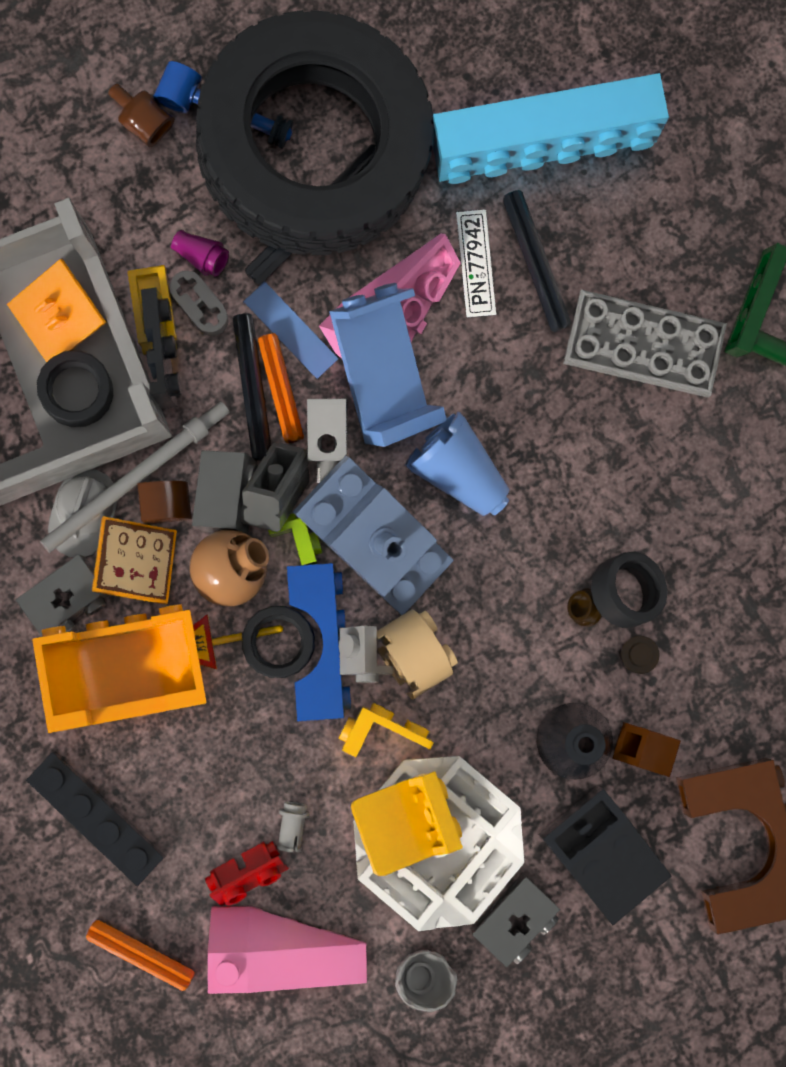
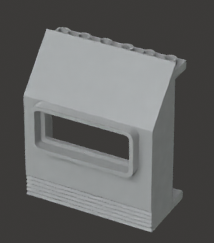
M70 198L54 203L59 216L0 239V334L43 442L41 448L0 464V506L172 437L161 407L150 395L149 383L151 381L92 233ZM60 259L65 261L106 321L103 326L72 350H79L97 358L104 365L113 383V399L109 410L99 421L85 427H69L60 424L43 408L37 396V379L41 368L47 362L7 305V303ZM80 367L68 368L62 371L55 378L53 384V396L57 404L69 411H81L88 408L95 401L98 394V382L95 376L88 370Z

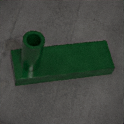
M776 243L763 250L725 347V353L738 358L752 351L786 366V341L760 330L786 263V246Z

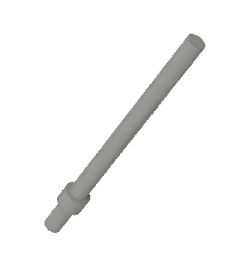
M220 401L199 418L194 416L182 426L184 430L40 540L41 544L49 553L190 443H198L209 434L208 429L229 414L228 408Z

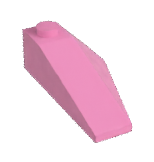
M441 233L352 296L365 295V298L375 295V288L391 283H397L398 288H413L415 296L400 301L410 341L412 342L416 333L422 334L427 325L424 321L425 316L433 302L441 300L461 263L446 234ZM329 315L319 327L334 352L342 359L331 316Z
M253 906L211 907L208 941V994L253 993L367 983L366 942L326 929H318L288 917L284 918Z

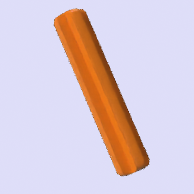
M276 333L266 334L258 338V343L282 435L286 443L298 442L304 438L279 339Z
M95 920L87 932L86 939L181 991H185L194 977L192 969L100 920Z

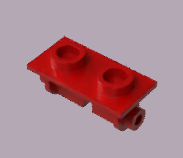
M263 841L242 853L241 856L246 867L241 870L234 858L212 869L210 876L205 878V882L212 892L209 894L210 897L220 906L225 904L233 905L242 901L247 896L246 892L259 885L262 887L268 886L276 882L281 877V873L289 868L278 856L280 852L275 842L271 841L267 844Z

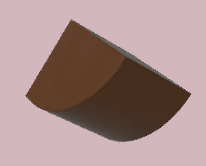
M172 480L137 483L141 521L149 525L192 520L188 482Z
M623 722L612 759L670 777L681 740Z

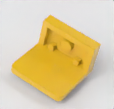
M374 702L370 709L362 706L356 719L349 716L338 738L344 741L342 751L354 757H357L373 722L430 750L434 742L427 737L430 732L428 729L408 719L403 726L392 720L394 712Z
M435 771L409 778L355 799L351 803V810L372 870L377 876H385L434 855L450 854L463 848L460 841L462 837L461 827L457 819L451 816L446 802L448 799L446 786L437 777Z

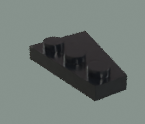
M156 287L142 289L145 334L147 341L153 343V349L146 351L147 364L153 380L157 379V382L149 383L150 395L162 409L178 407L176 396L182 395V386L179 373H173L171 359L177 358V350L174 336H168L166 322L172 321L170 303L168 298H162Z

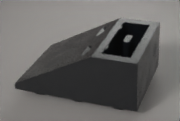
M599 786L593 788L538 834L612 925H615L672 877L626 815L607 792Z

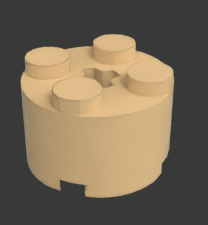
M413 609L377 630V640L381 639L383 646L377 650L386 666H393L392 676L399 686L406 682L412 690L406 694L412 700L453 675L452 667L458 664L451 648L447 644L441 646L434 635V632L437 631V626L427 611L417 613Z

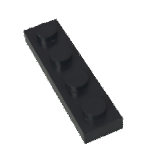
M56 751L52 752L26 779L42 797L137 887L166 857Z

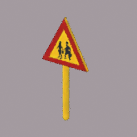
M208 614L193 625L201 666L217 670L213 646L242 640V633L212 638ZM277 625L262 628L259 630L257 637L280 633L283 631V626Z

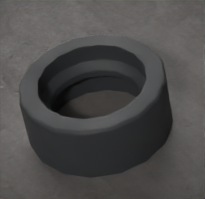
M79 350L64 351L51 357L41 368L37 379V396L45 411L58 423L69 427H85L99 421L109 410L113 399V383L104 365L93 355ZM80 367L86 369L95 376L98 382V394L95 401L88 408L81 411L63 409L57 404L53 396L55 378L68 368Z
M636 551L621 553L599 565L593 575L591 586L593 601L601 616L612 625L621 628L636 627L653 620L661 614L667 602V584L658 564L647 555ZM620 569L628 570L641 585L643 601L639 611L628 608L617 593L615 582L616 574Z
M270 606L259 610L247 621L242 633V651L247 663L256 672L269 678H287L299 673L309 663L315 650V635L310 623L300 612L287 606ZM272 620H285L292 623L298 629L301 637V648L297 656L291 662L283 665H273L265 661L259 655L256 647V637L260 628Z

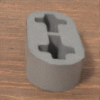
M189 270L177 273L170 283V292L176 303L204 335L217 336L223 333L229 322L228 314L223 304L198 274ZM186 281L189 285L194 282L196 283L193 288L199 297L198 300L194 302L188 294L179 295L182 292L180 286L182 282ZM203 305L211 313L220 312L217 315L219 321L217 325L213 326L210 322L205 325L202 324L205 321V317L200 310Z

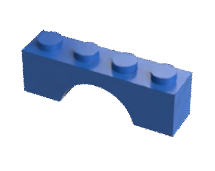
M333 563L287 566L289 605L308 613L318 624L323 638L322 655L317 666L306 677L295 682L297 721L344 718V710L351 709L350 686L343 687L342 675H340L339 633L340 628H346L345 610H337L336 595L343 594L342 572H335Z

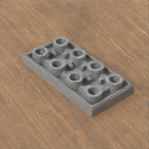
M580 290L563 364L709 398L712 394L727 323Z

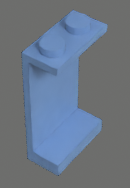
M397 283L375 288V295L365 298V295L346 298L342 300L343 307L329 311L365 444L383 447L447 421L444 407L427 405L404 318L400 301L414 297V289L398 288Z

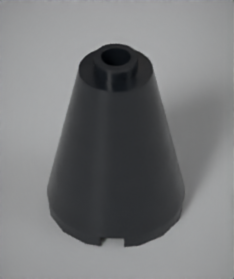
M567 703L554 708L546 714L538 727L536 744L539 755L549 770L560 777L577 780L590 777L604 767L612 752L613 736L610 725L598 710L582 703ZM585 737V745L580 750L578 743L581 738Z

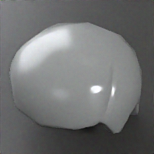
M421 949L406 955L397 966L396 990L403 1002L412 1009L434 1012L446 1007L455 996L457 974L441 954Z

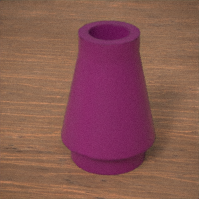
M179 230L171 243V249L179 253L204 276H218L224 270L229 259V250L224 248L222 242L190 234L184 230Z

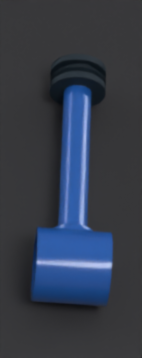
M169 61L153 98L170 110L187 114L193 103L198 104L201 91L199 86L202 76L184 64ZM255 113L251 122V128L268 134V143L273 144L275 142V146L279 143L278 147L283 149L286 142L291 139L293 120L289 119L286 122L287 118L283 121V116L278 115L274 121Z

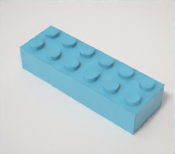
M660 73L433 114V152L439 182L448 180L450 184L466 182L471 179V176L485 174L486 177H497L507 173V169L522 167V170L529 171L538 169L545 162L558 160L560 164H568L579 160L580 156L595 153V157H606L616 153L617 149L631 147L633 151L650 148L657 142L669 118Z

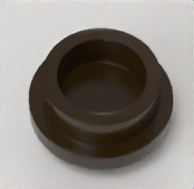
M582 589L570 597L567 610L569 616L576 624L591 627L599 622L602 616L594 604L591 589Z
M634 636L628 639L622 646L621 660L629 671L636 674H645L652 671L658 664L660 653L658 646L652 639L646 636Z

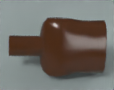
M118 83L110 88L109 96L123 107L118 116V121L149 148L157 144L174 124L175 118L166 112L147 91H141L133 97Z

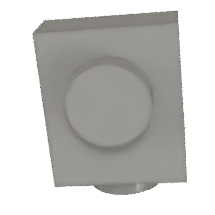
M377 626L340 628V675H356V683L379 682V675L393 674V666H377Z

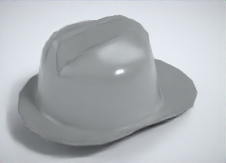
M91 469L64 480L55 498L49 518L48 532L51 533L114 483L109 476L98 470ZM117 501L59 545L57 550L68 557H76L78 554L84 557L93 555L98 548L101 519L103 516L114 517Z

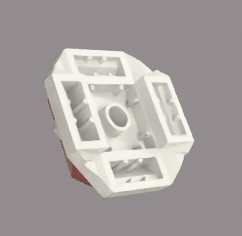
M460 756L403 760L379 790L417 775L435 771L437 777L446 786L448 792L446 802L451 816L457 819L461 827L462 837L460 841L463 846L462 849L450 854L434 855L388 875L377 876L372 870L355 819L353 820L358 880L418 931L474 924L524 864L521 808Z

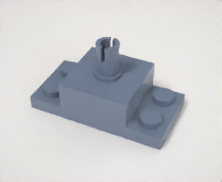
M346 455L293 511L298 518L400 615L405 614L454 561L436 543L437 539L384 487L376 484Z

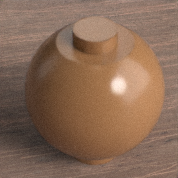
M237 530L216 531L201 540L193 551L190 560L192 583L198 593L213 604L225 607L244 604L256 596L265 582L269 553L262 541L252 538L246 533Z

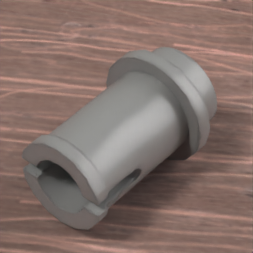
M293 801L284 802V808L279 810V814L282 815L277 849L286 852H301L305 819L309 818L310 815L306 811V804Z

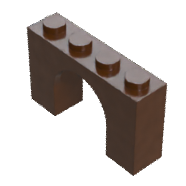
M762 758L676 777L684 815L695 818L732 809H743L752 813L761 822L767 835V856L756 874L742 882L701 891L710 929L719 935L786 920V803H783L780 788L785 787L784 776L780 766L775 765L774 760Z

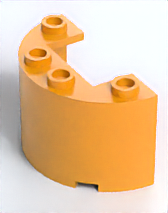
M182 604L159 608L160 615L153 616L149 620H147V614L144 613L123 617L125 624L109 627L108 620L85 624L86 631L78 633L66 632L65 626L42 629L43 637L33 638L32 641L48 733L206 704L190 610L183 611Z

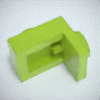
M294 513L289 515L281 531L268 530L271 538L292 532L301 564H318L316 555L323 553L319 538L314 532L309 533L307 525L300 518L297 519Z

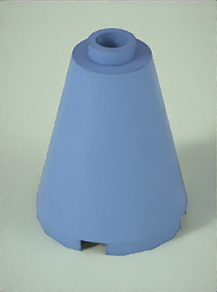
M457 412L456 415L453 413L446 418V422L439 424L425 438L426 442L421 448L423 452L418 448L412 452L405 466L412 473L482 516L489 513L495 516L508 504L509 499L506 496L510 489L466 418L460 412Z

